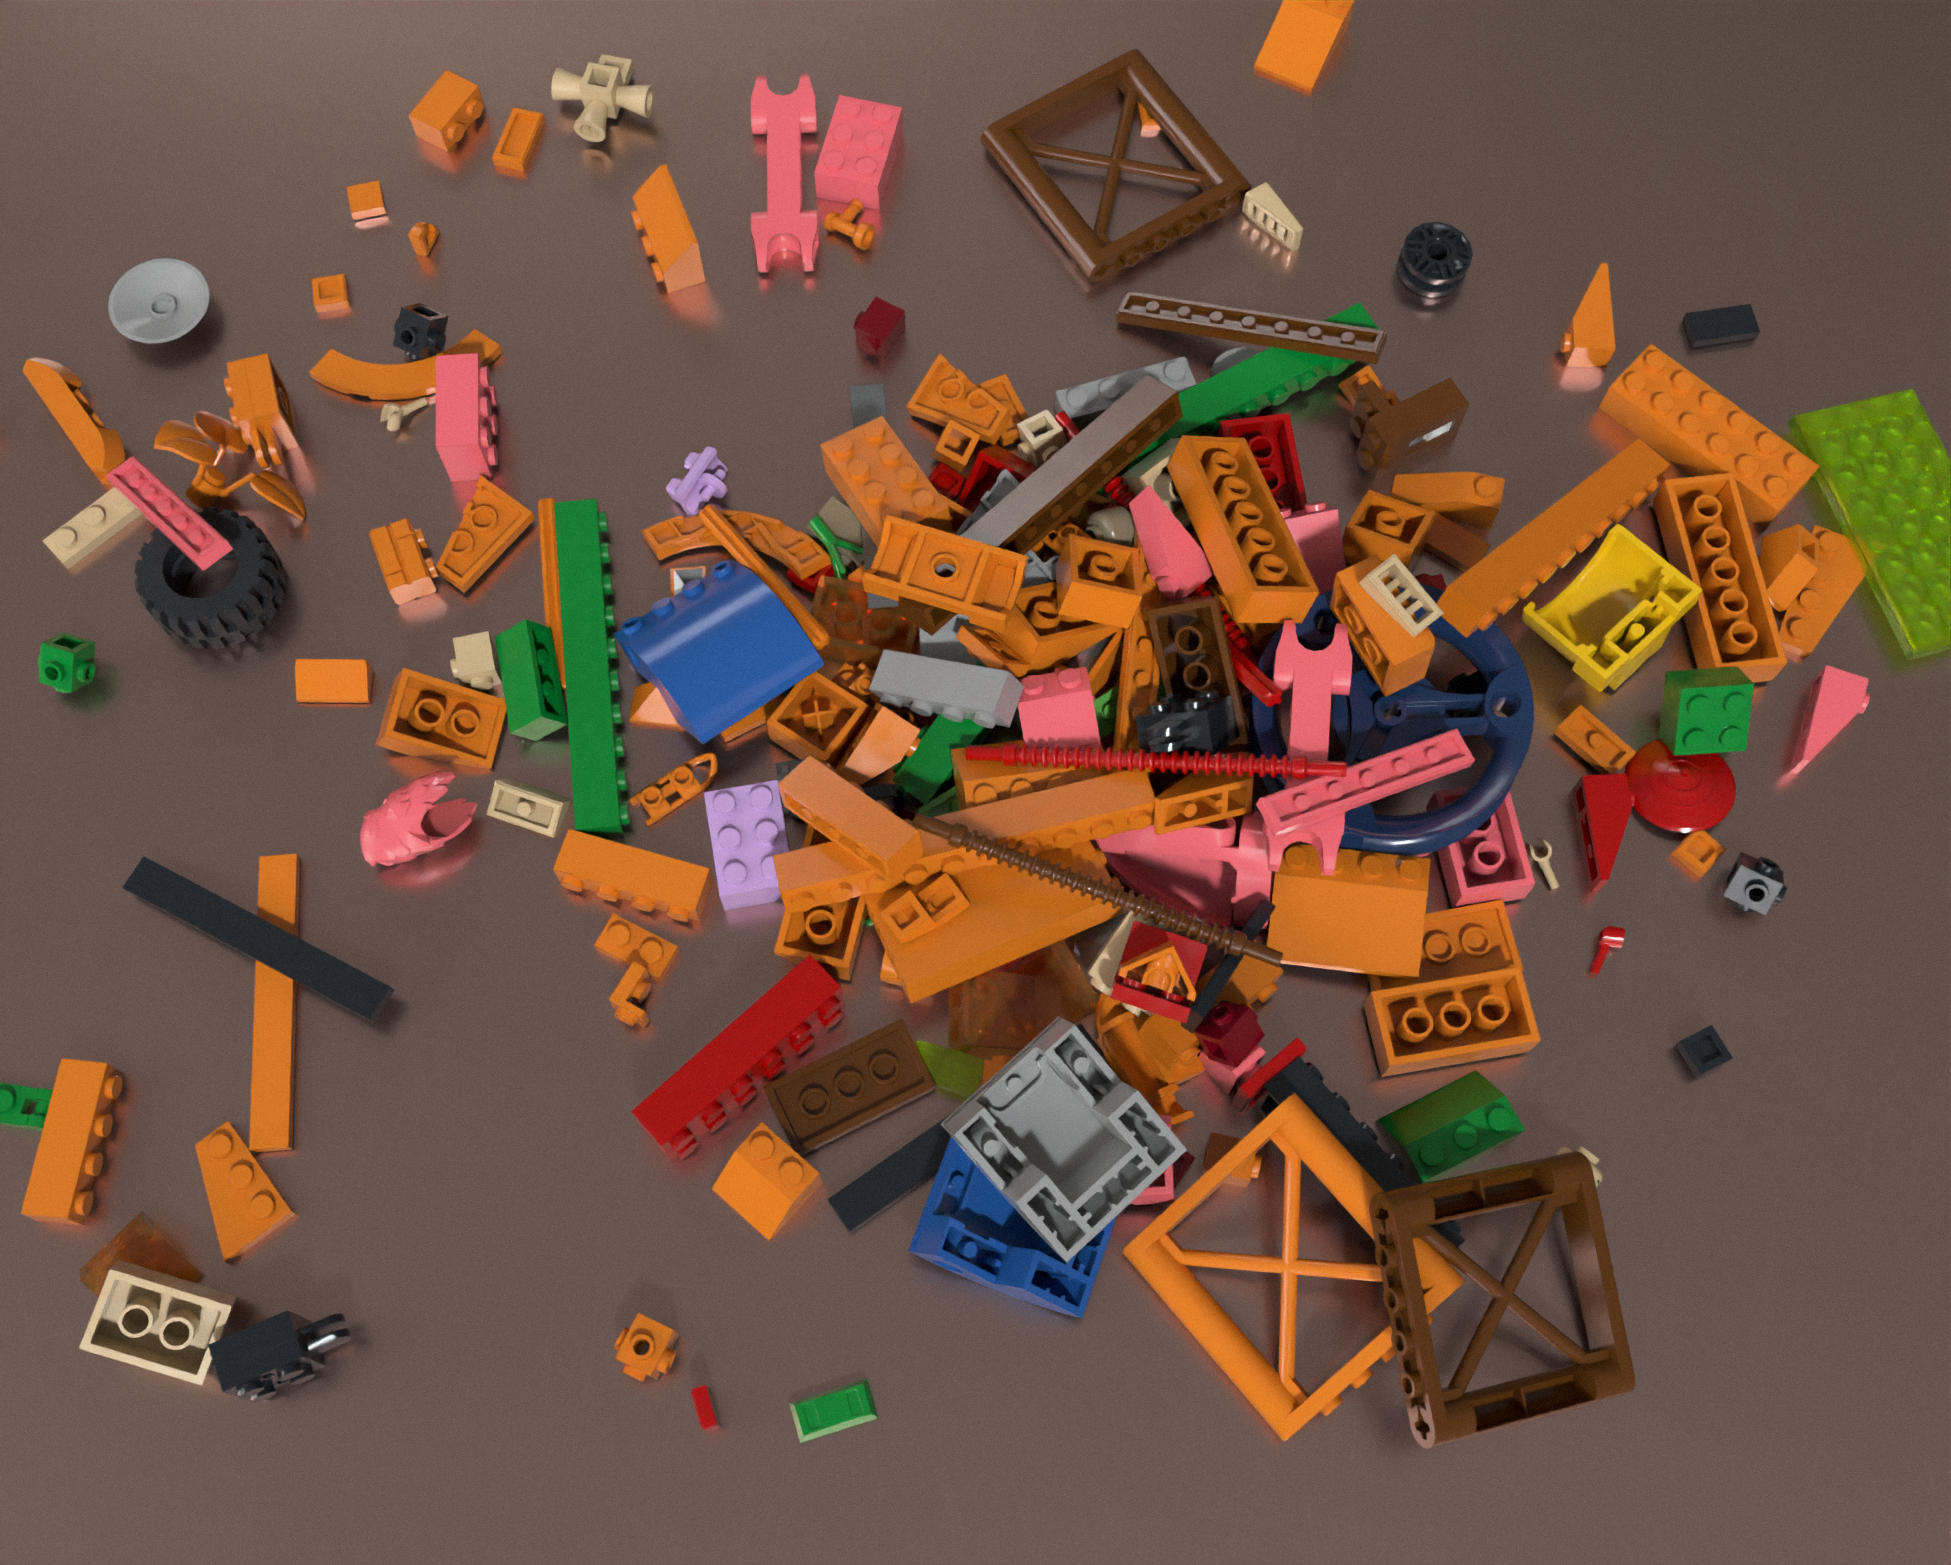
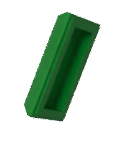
M867 1378L789 1403L800 1443L878 1419Z

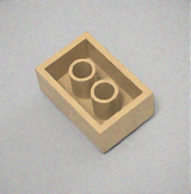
M117 1260L108 1272L79 1349L202 1385L213 1362L208 1345L222 1339L238 1296Z

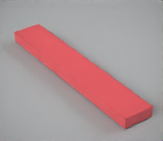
M135 456L130 457L105 476L115 489L202 571L233 550L221 534Z
M1456 728L1347 767V777L1321 776L1261 797L1256 805L1273 837H1277L1470 767L1475 759Z

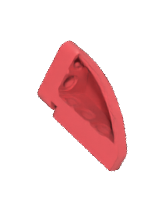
M1251 810V813L1244 815V819L1243 815L1162 835H1156L1154 833V825H1151L1142 830L1126 831L1111 835L1105 839H1093L1090 841L1094 849L1101 848L1108 863V869L1138 895L1144 894V898L1148 901L1154 898L1157 905L1165 902L1167 909L1175 906L1178 913L1186 910L1187 916L1196 914L1200 920L1206 918L1208 924L1213 925V923L1217 922L1219 929L1227 926L1230 930L1231 924L1244 927L1261 900L1264 901L1266 899L1272 903L1275 871H1268L1266 846L1263 838L1264 818L1260 811ZM1270 917L1268 918L1262 929L1268 930Z

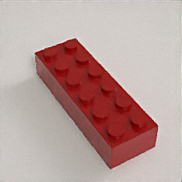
M808 955L631 1111L641 1128L672 1162L677 1157L681 1159L687 1157L696 1149L699 1144L697 1140L708 1130L714 1132L720 1128L728 1119L727 1113L737 1104L743 1106L749 1102L757 1093L756 1087L766 1078L772 1080L777 1077L786 1067L785 1061L795 1052L801 1054L806 1051L815 1041L813 1036L824 1026L827 1029L831 1028L842 1018L844 1014L842 1010L845 1008L841 986L811 955Z

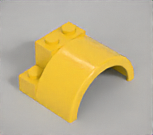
M1616 524L1608 532L1596 554L1571 584L1555 599L1539 610L1534 611L1536 606L1534 602L1531 601L1523 608L1522 621L1573 663L1572 670L1600 693L1608 685L1613 690H1616L1662 647L1671 627L1696 604L1703 589L1622 525Z

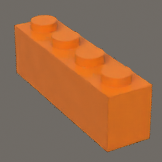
M809 755L778 783L784 807L891 884L924 855L921 831L912 821L908 819L902 820L892 812L885 802L873 800L866 795L859 784L854 781L848 782L840 777L829 763L824 762L822 764Z
M572 829L567 831L553 868L558 880L561 882L560 884L567 889L581 892L583 888L596 892L598 897L612 902H616L618 898L631 901V905L640 910L651 912L653 908L666 911L669 917L683 922H687L689 918L700 921L714 882L710 868Z
M1244 955L1201 1023L1221 1000L1235 1004H1245L1253 1009L1251 1004L1257 999L1262 1003L1265 1002L1279 989L1275 983L1284 971L1280 966L1275 967ZM1218 965L1196 982L1194 989L1197 995L1195 1000ZM1190 1000V1003H1189L1190 1008H1191L1192 1005L1194 1004L1195 1000H1194V1001H1191V1000ZM1153 1014L1145 1021L1136 1036L1167 1070L1178 1061L1184 1066L1200 1052V1049L1197 1047L1200 1045V1042L1196 1035L1181 1026L1182 1023Z
M61 1058L21 1214L36 1221L83 1225L85 1215L89 1214L93 1205V1193L91 1191L94 1179L100 1173L103 1165L101 1151L104 1139L110 1134L113 1118L111 1111L114 1099L119 1097L122 1089L121 1072L110 1064Z

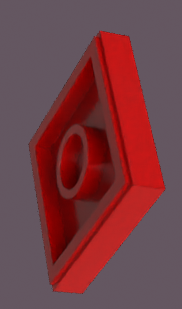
M1298 1037L1295 1038L1239 1087L1231 1102V1106L1239 1114H1243L1253 1106L1267 1083L1298 1057L1302 1059L1307 1051L1304 1043Z

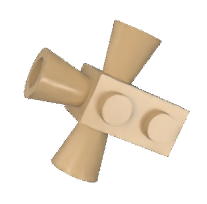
M601 54L598 64L588 62L583 77L559 67L556 68L551 83V94L554 101L582 100L584 110L575 122L574 130L585 140L601 142L605 139L607 117L617 119L620 107L646 118L650 117L654 105L653 85H628L634 70L633 61L631 59Z

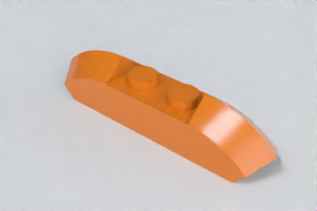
M45 358L26 359L22 370L99 481L102 484L111 485L105 476L125 462L124 447L115 429H106L95 412L91 415L87 414L85 409L89 408L90 405L79 391L82 381L70 369Z

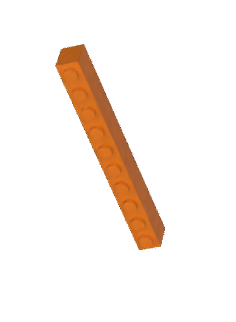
M1638 438L1450 583L1436 603L1444 612L1441 616L1466 638L1478 628L1484 632L1496 620L1498 612L1505 615L1519 599L1517 598L1518 596L1525 599L1538 585V580L1543 584L1556 571L1557 565L1560 568L1566 566L1575 556V550L1582 553L1592 543L1595 536L1600 538L1612 526L1613 521L1618 524L1628 514L1631 507L1635 510L1649 494L1651 496L1654 495L1666 480L1663 474L1671 464Z
M1134 768L1132 772L1129 770L933 818L953 826L955 823L963 824L968 827V831L971 833L973 830H977V835L981 837L986 833L989 840L993 841L994 838H998L999 844L1003 845L1005 842H1008L1010 848L1014 849L1015 846H1019L1020 852L1024 853L1025 850H1029V855L1033 856L1040 852L1056 848H1068L1077 843L1093 839H1105L1114 834L1131 830H1142L1154 825L1155 796L1146 770L1140 772L1139 768ZM923 830L920 831L924 855L893 884L833 841L773 855L779 891L787 914L796 911H807L813 907L833 902H844L850 898L870 893H882L887 889L903 885L919 884L925 880L940 877L945 872L948 875H956L965 870L982 866H993L997 864V859L992 857L991 860H987V855L983 853L981 856H977V851L973 849L970 852H966V847L964 846L957 849L948 845V840Z

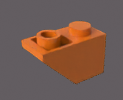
M1799 523L1764 536L1761 539L1760 568L1771 606L1779 612L1788 608L1819 569L1820 540Z

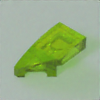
M916 1041L915 1045L937 1087L967 1098L976 1092L984 1068V1059L943 1046Z

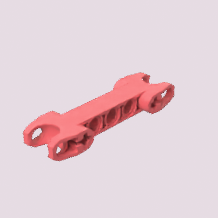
M810 74L801 75L797 89L787 95L774 94L767 86L766 76H757L751 96L752 134H767V212H751V235L753 249L757 258L758 272H768L772 256L778 251L786 249L795 251L801 256L804 271H813L816 254L819 249L818 211H802L801 133H817L816 98L812 89Z
M1284 620L1282 635L1274 660L1273 682L1282 691H1291L1288 759H1293L1295 755L1307 756L1308 760L1328 761L1331 694L1349 696L1351 686L1352 652L1349 645L1347 624H1336L1331 645L1324 650L1312 651L1304 648L1298 642L1295 621ZM1288 775L1285 789L1321 776L1307 775L1306 779L1303 780L1293 779L1292 775ZM1345 812L1277 837H1273L1264 820L1263 838L1266 846L1268 871H1279L1284 849L1291 843L1302 841L1311 844L1318 851L1322 875L1333 876L1337 851L1344 833Z

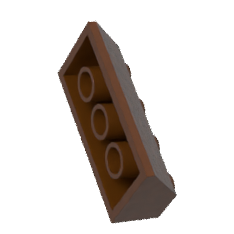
M1218 596L1180 598L1161 602L1147 610L1166 695L1181 693L1183 694V699L1196 698V693L1210 690L1218 691V696L1231 695L1237 739L1229 745L1251 741Z

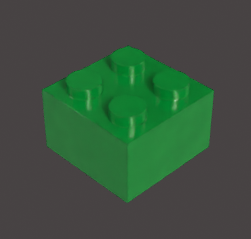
M1738 667L1666 671L1659 738L1674 756L1746 751L1754 683Z

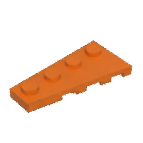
M1814 525L1810 533L1820 540L1819 569L1788 608L1783 611L1778 631L1785 651L1804 658L1811 654L1882 552V549Z

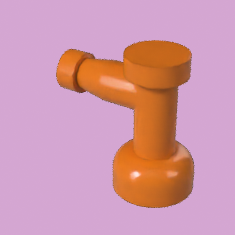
M853 199L849 207L841 214L831 210L824 221L825 229L831 232L837 230L852 237L853 244L862 250H866L869 247L875 234V227L870 223L862 222L858 225L851 223L855 216L863 209V204L858 199Z

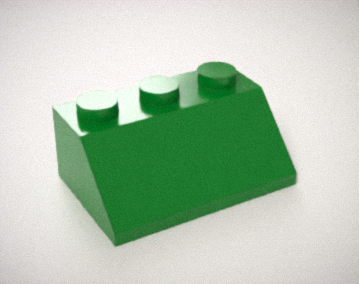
M1477 1070L1375 1121L1393 1154L1405 1166L1404 1173L1414 1184L1417 1182L1420 1184L1432 1182L1515 1140L1525 1131L1506 1096Z

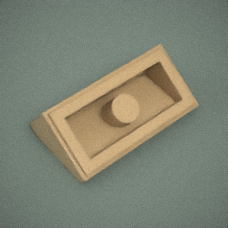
M503 777L495 780L486 815L554 838L567 813L571 799L508 777Z

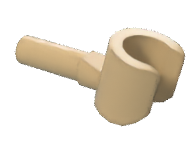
M422 397L402 406L387 403L383 406L380 422L388 420L387 429L396 431L401 426L402 417L428 405L425 397Z
M1538 837L1541 850L1535 854L1533 847L1525 843L1528 857L1538 862L1551 890L1560 887L1549 861L1552 854L1551 845Z

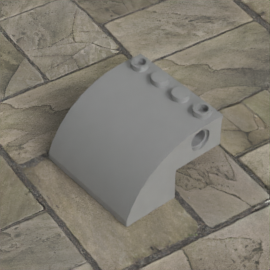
M1060 1016L941 1123L944 1129L988 1180L1065 1262H1068L1187 1151L1141 1093L1122 1082L1075 1024L1062 1019Z

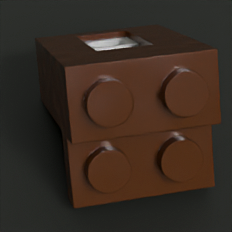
M1451 377L1393 406L1388 402L1374 380L1361 385L1351 415L1350 426L1354 435L1357 438H1361L1356 453L1358 462L1364 470L1370 472L1374 480L1455 440L1469 407V402Z

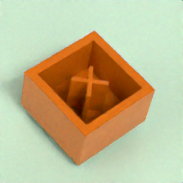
M815 671L793 687L767 720L769 738L799 759H805L810 755L820 763L826 762L835 768L869 715V705Z

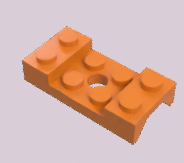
M887 514L884 520L881 543L871 568L865 571L862 577L863 588L865 592L899 601L902 596L969 617V623L1005 633L1028 569V556ZM941 564H950L956 571L952 576L944 578L938 576L935 573V569Z

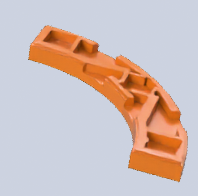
M474 329L464 339L444 352L420 361L405 364L367 363L342 355L331 348L309 373L312 379L344 394L364 395L374 400L411 399L436 393V356L478 353L482 365L485 367L493 362L503 351L498 343Z
M719 510L754 550L768 554L781 561L801 580L831 564L830 556L816 541L804 532H798L784 525L783 521L747 511ZM683 515L673 517L641 530L643 539L659 561L685 550L722 545L702 522L699 515L684 518Z

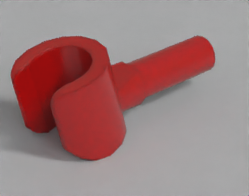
M1607 926L1599 932L1598 952L1589 973L1598 976L1608 954L1609 947L1619 949L1622 947L1625 937L1624 928Z

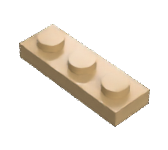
M113 487L45 538L43 542L69 570L142 513Z

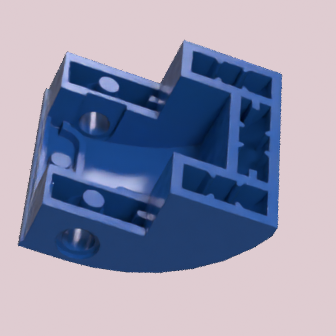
M733 559L731 561L719 562L711 569L712 573L701 580L694 579L683 585L680 593L672 598H663L655 602L650 612L642 617L636 616L628 619L622 624V629L614 633L633 669L658 688L675 721L702 744L825 665L803 629L774 592L752 571Z
M950 1137L908 1251L993 1290L1050 1310L1082 1318L1116 1217L1068 1262H1065L1005 1199L956 1141Z

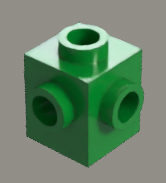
M61 632L42 642L38 657V666L40 668L39 682L52 686L56 691L63 693L75 692L77 689L92 682L96 673V665L94 663L95 642L65 632Z

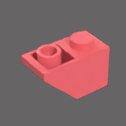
M1256 1045L1237 1068L1210 1060L1204 1050L1201 1051L1198 1058L1205 1067V1071L1229 1095L1236 1088L1239 1089L1244 1082L1262 1068L1260 1063L1266 1052L1259 1045Z

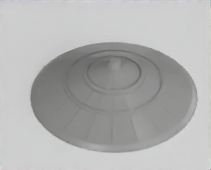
M173 258L148 260L129 269L115 283L108 300L109 317L114 327L131 340L148 344L168 342L185 335L201 321L209 305V286L204 275L188 262Z

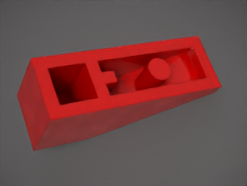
M1626 773L1582 776L1573 788L1591 892H1598L1609 880L1632 807L1634 806V789L1631 785H1628Z

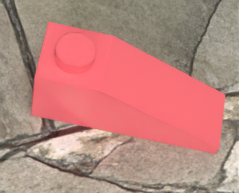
M1150 485L1129 503L1151 578L1165 597L1169 600L1185 598L1214 574L1204 551Z
M1828 665L1817 674L1812 681L1790 773L1797 775L1858 713H1864L1870 700V694L1866 693L1868 678Z

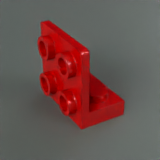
M1134 921L1119 966L1170 940L1195 988L1208 946L1205 943L1155 926ZM1116 972L1109 992L1111 999L1186 1024L1191 1008L1189 1006L1190 1000L1186 999L1184 995L1175 992L1168 993L1162 989L1142 984L1140 980L1128 976L1126 978L1118 976Z

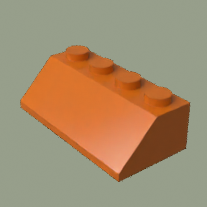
M1024 740L980 746L1003 747L1005 743H1016L1021 748ZM966 747L950 750L959 811L1111 773V771L1107 770L1106 766H1102L1101 770H1097L1094 765L1089 770L1085 768V765L1075 769L1073 764L1068 769H1065L1063 764H1060L1058 768H1054L1053 764H1049L1047 768H1044L1042 763H1038L1037 767H1033L1031 763L1023 767L1019 762L1017 766H1004L1003 762L966 760Z
M808 824L802 848L831 842L829 838ZM863 895L850 898L844 902H833L813 907L803 912L796 911L787 914L785 910L774 954L796 965L801 963L808 955H811L831 977L850 981L867 915Z

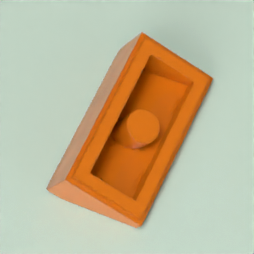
M296 659L295 682L297 702L370 703L373 669L367 660Z

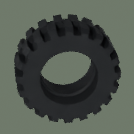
M204 507L203 512H197L196 509H193L221 534L233 548V550L221 558L239 561L237 572L232 581L224 589L211 596L203 598L183 596L185 584L198 566L156 528L150 534L152 539L150 543H144L139 552L142 560H137L135 563L134 573L137 576L134 581L135 588L141 596L140 601L160 627L168 635H172L176 641L183 644L191 643L195 648L206 649L209 644H212L215 649L228 646L227 642L234 641L238 644L247 640L245 636L252 631L257 634L264 628L262 623L266 619L271 620L276 614L277 610L274 605L275 603L280 604L284 596V591L281 588L285 585V573L281 569L283 564L261 528H258L254 521L247 516H239L237 511L223 509L222 513H220L217 507Z

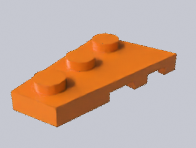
M480 475L476 483L477 490L471 502L468 501L463 510L464 516L457 531L452 532L435 567L439 575L464 593L535 520L533 512L482 475Z
M227 1121L195 1144L223 1260L230 1264L296 1213L254 1153L249 1150V1146L236 1127L230 1121Z

